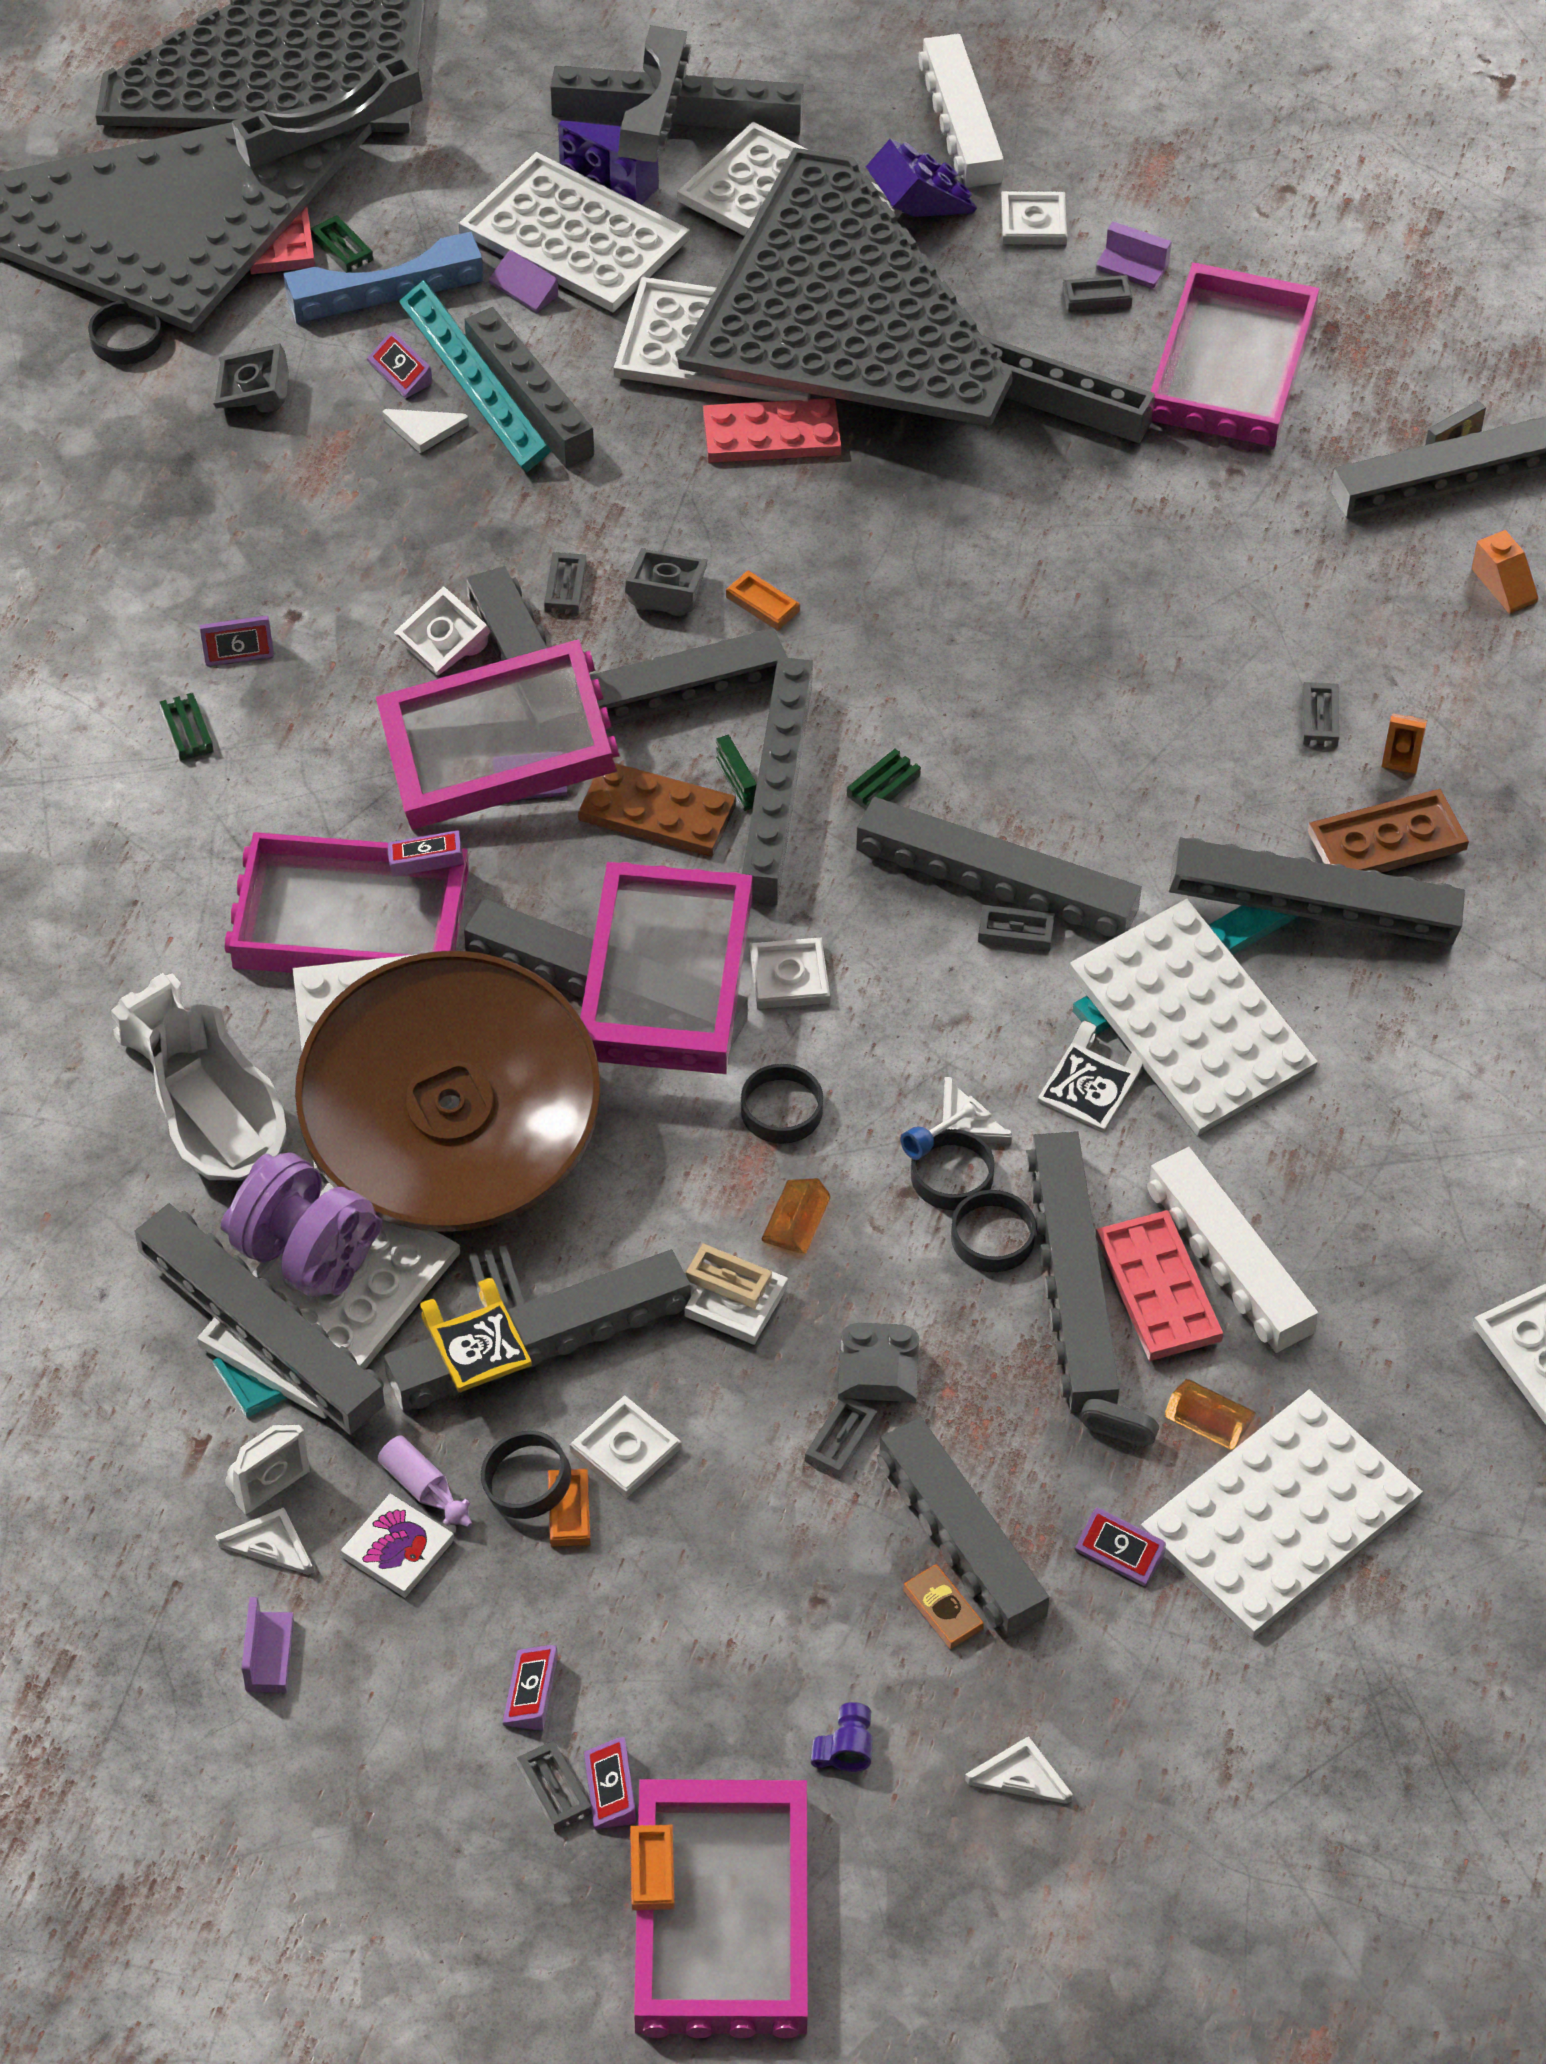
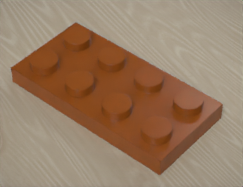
M615 763L617 772L593 779L578 810L579 821L713 857L736 806L735 795Z
M1441 788L1309 822L1307 831L1324 864H1342L1351 869L1362 871L1375 870L1380 873L1465 851L1469 844V840Z

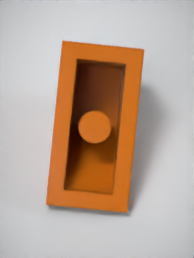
M1503 530L1477 541L1471 569L1504 609L1511 614L1537 603L1539 597L1525 552L1506 530Z
M1393 713L1389 723L1381 767L1416 774L1428 720Z

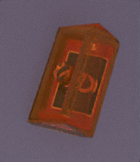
M819 1178L787 1180L761 1238L764 1243L796 1253L804 1254L807 1252L830 1200V1193Z
M1185 1379L1172 1393L1165 1411L1166 1418L1229 1449H1234L1238 1445L1256 1414L1253 1410L1190 1379Z

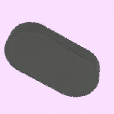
M1100 1399L1087 1400L1080 1414L1081 1422L1088 1429L1138 1446L1153 1444L1159 1431L1158 1423L1151 1416Z

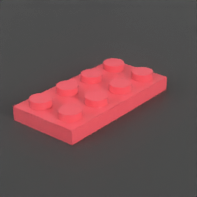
M307 206L251 267V274L315 267Z
M835 398L808 399V401L790 400L703 405L708 463L841 455Z
M1168 1210L1096 1229V1240L1149 1361L1222 1342L1223 1331Z

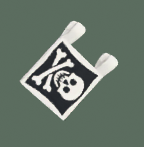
M1083 1021L1073 1042L1039 1095L1038 1102L1105 1132L1137 1077L1143 1072V1062L1134 1050L1125 1067L1088 1050L1095 1040L1094 1032L1096 1031V1026Z

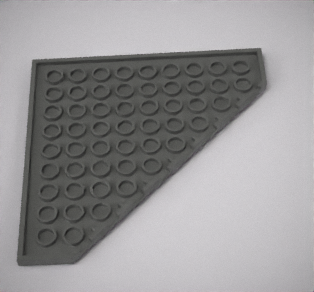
M230 0V4L219 10L215 7L196 18L197 23L185 30L181 27L162 38V44L150 50L146 47L129 57L128 64L118 70L112 67L102 74L95 115L97 125L208 128L231 123L234 120L260 110L277 113L314 104L325 106L355 88L379 63L406 54L417 69L425 0ZM413 105L368 122L371 126V132L410 133Z
M314 104L277 113H300L323 106ZM231 122L1 172L0 256L114 302L124 301L132 309L154 317L153 314L157 315L162 321L194 332L372 133L370 123L363 124L253 169H250L237 150L233 124Z
M793 147L677 359L678 367L681 370L985 426L992 425L1013 381L1010 368L998 358L996 349L987 337L982 336L978 331L976 322L965 308L962 309L958 304L956 295L947 283L941 281L938 277L936 268L925 254L922 255L918 250L916 241L907 229L902 228L898 223L897 216L887 202H883L878 196L877 189L867 175L863 176L855 159L849 156Z

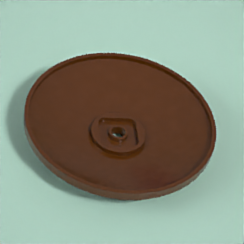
M436 951L412 955L387 963L353 982L330 1003L314 1024L303 1047L296 1074L295 1099L302 1137L309 1154L320 1172L334 1188L345 1187L368 1199L374 1206L375 1215L387 1222L417 1230L454 1232L477 1229L512 1218L546 1198L567 1178L583 1156L595 1128L600 1104V1075L594 1045L585 1024L567 999L550 983L534 972L499 957L467 951ZM449 1095L456 1096L460 1100L459 1105L453 1109H445L439 1103L442 1098Z

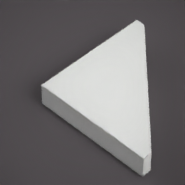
M385 409L382 411L383 420L419 453L424 452L469 425L468 416L460 413Z
M945 1077L943 1122L959 1113L966 1103H971L976 1107V1114L972 1118L965 1117L947 1129L968 1131L981 1138L985 1143L1011 1144V1130L1004 1129L991 1117V1113L972 1096L968 1097L954 1085L951 1077Z
M284 1507L215 1535L219 1548L309 1575L314 1573L313 1566Z
M1029 1736L966 1773L965 1781L970 1786L1064 1804L1070 1803L1073 1798L1071 1791Z

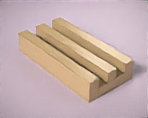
M702 1243L686 1271V1277L690 1283L756 1309L759 1298L763 1297L766 1285L769 1286L772 1281V1271ZM705 1259L724 1268L719 1269L703 1261ZM736 1273L749 1277L758 1282L757 1284L753 1283L749 1280L736 1276Z

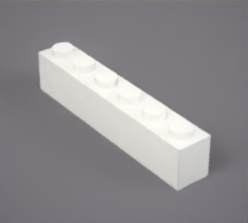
M953 34L924 38L923 52H919L918 55L921 71H926V87L928 92H933L934 111L940 112V128L942 133H947L948 152L950 155L954 154L955 156L954 168L958 176L962 177L963 183L967 188L1002 183L1004 159L961 35Z
M1187 1147L1152 1164L1147 1184L1150 1196L1156 1203H1161L1169 1211L1177 1230H1182L1189 1239L1194 1254L1198 1258H1203L1209 1265L1215 1281L1220 1286L1224 1285L1229 1291L1237 1310L1241 1314H1246L1252 1321L1260 1340L1265 1343L1268 1342L1275 1353L1314 1334L1318 1311L1191 1148Z

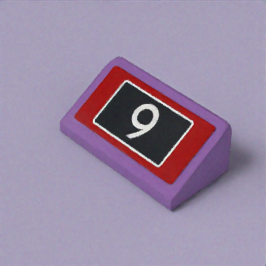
M394 331L388 334L367 357V362L405 399L432 385L431 367Z
M269 616L199 625L206 666L265 659L274 656Z
M459 830L388 843L389 865L393 877L464 864Z
M1096 1507L1081 1534L1075 1551L1146 1587L1164 1558L1166 1542Z
M546 1645L517 1650L503 1726L544 1731L558 1660L557 1646Z
M625 1737L613 1739L585 1751L584 1758L594 1829L636 1824L635 1804Z

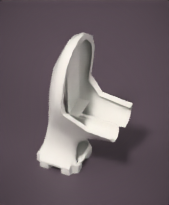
M162 973L152 979L149 986L142 992L137 994L130 992L119 1000L118 1005L111 1010L112 1018L118 1024L113 1029L114 1038L120 1045L131 1047L143 1054L154 1067L157 1098L168 1120L170 1137L184 1164L208 1180H243L249 1176L252 1166L262 1155L270 1154L274 1157L280 1154L286 1140L283 1104L270 1078L257 1069L243 1055L227 1033L222 1009L209 1005L191 1006V1011H186L182 1006L181 983L173 973L168 975Z

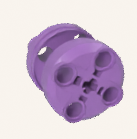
M291 1152L274 1157L270 1154H264L256 1160L249 1172V1176L243 1182L231 1206L225 1212L220 1224L221 1230L228 1234L231 1246L250 1259L264 1263L272 1261L283 1254L281 1263L283 1277L294 1288L305 1295L313 1298L329 1293L335 1296L340 1295L350 1285L355 1272L367 1256L372 1243L378 1237L383 1225L382 1219L375 1215L374 1206L368 1199L345 1187L333 1188L320 1196L322 1189L320 1173L309 1162Z

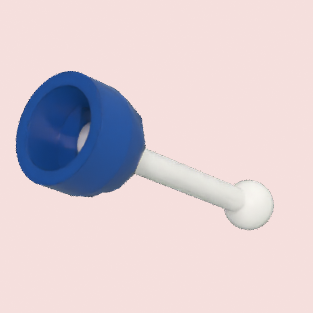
M966 1103L959 1113L931 1130L917 1126L904 1132L900 1138L904 1152L914 1160L922 1158L931 1151L934 1144V1136L965 1117L972 1118L976 1114V1107L971 1103Z

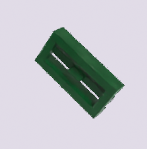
M338 215L310 228L311 238L344 272H351L353 265L357 268L363 266V260H366L368 263L373 261V251ZM333 227L341 236H337L331 228ZM342 237L358 252L357 254L346 245Z
M193 692L186 694L187 699L181 700L180 696L174 697L173 703L168 704L166 700L159 701L163 718L180 761L214 752L212 740ZM190 708L203 745L198 746L185 709ZM171 713H178L191 748H184Z
M730 735L716 738L718 746L716 747L718 755L716 762L742 809L744 811L753 809L757 787L756 781Z
M895 748L847 787V797L866 810L871 800L867 799L878 790H882L875 797L889 802L921 776V767L916 763L912 766L910 764L911 759L907 756L900 757V751ZM902 770L904 771V773L900 777H898L895 781L888 785L891 779H893Z

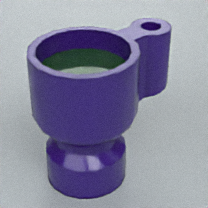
M857 1702L841 1705L838 1713V1725L840 1728L834 1734L818 1736L813 1740L811 1765L816 1768L833 1765L840 1770L848 1772H858L869 1768L873 1749L872 1735L867 1731L871 1725V1709Z

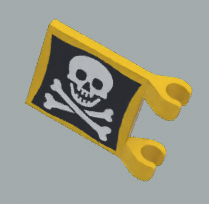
M492 1278L478 1283L481 1290L479 1297L485 1307L449 1321H443L434 1299L420 1303L421 1317L424 1325L431 1333L458 1392L532 1366V1361Z

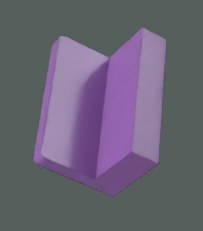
M1112 221L1107 229L1106 248L1096 263V269L1114 276L1127 275L1129 281L1149 288H1155L1169 266L1172 241Z
M249 1597L242 1658L246 1692L287 1693L294 1628L293 1612H260L258 1597Z

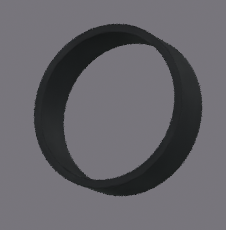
M124 301L113 302L103 306L93 314L88 324L90 344L93 352L102 360L119 365L134 364L148 359L159 349L162 342L159 316L153 314L154 317L132 309ZM123 316L143 318L152 323L156 328L152 337L145 343L126 349L105 346L95 338L97 330L104 323Z
M772 1064L755 1071L744 1083L741 1091V1116L749 1131L758 1138L771 1143H793L809 1136L820 1124L823 1115V1091L818 1080L807 1070L791 1064ZM775 1080H789L809 1089L815 1096L818 1106L810 1118L798 1125L773 1127L757 1120L748 1110L746 1101L749 1095L764 1083Z
M945 1129L934 1136V1144L931 1150L946 1145L968 1148L977 1153L986 1163L989 1171L987 1178L980 1186L969 1192L961 1194L942 1193L932 1189L922 1181L916 1170L920 1159H911V1182L916 1193L928 1204L944 1210H955L966 1197L976 1192L991 1190L995 1163L992 1151L981 1138L968 1131Z
M1001 1190L976 1192L960 1202L954 1211L951 1227L952 1246L963 1262L977 1270L985 1272L1011 1270L1022 1264L1032 1252L1036 1231L1035 1217L1030 1207L1014 1194ZM985 1206H998L1009 1209L1019 1215L1028 1226L1030 1236L1027 1242L1013 1253L1004 1256H987L971 1250L963 1243L957 1233V1225L967 1213L974 1209Z
M520 1431L506 1436L490 1449L481 1467V1484L489 1500L500 1513L515 1519H530L547 1513L563 1499L570 1486L571 1467L562 1448L554 1438L539 1431ZM529 1446H542L552 1449L560 1455L558 1477L552 1487L539 1498L526 1503L511 1504L503 1502L493 1495L492 1479L497 1467L508 1455L516 1450Z

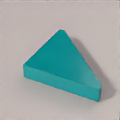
M221 1358L213 1360L214 1367L246 1418L287 1398L280 1391L273 1390L259 1382L254 1376H249L232 1365L223 1362Z

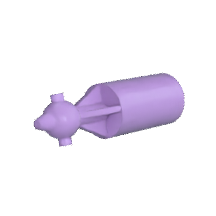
M397 1436L391 1439L382 1448L378 1455V1462L420 1503L444 1509L446 1518L443 1522L446 1526L461 1524L469 1528L472 1525L468 1516V1507L471 1503L467 1499H464L462 1502L453 1501L446 1477L404 1436Z

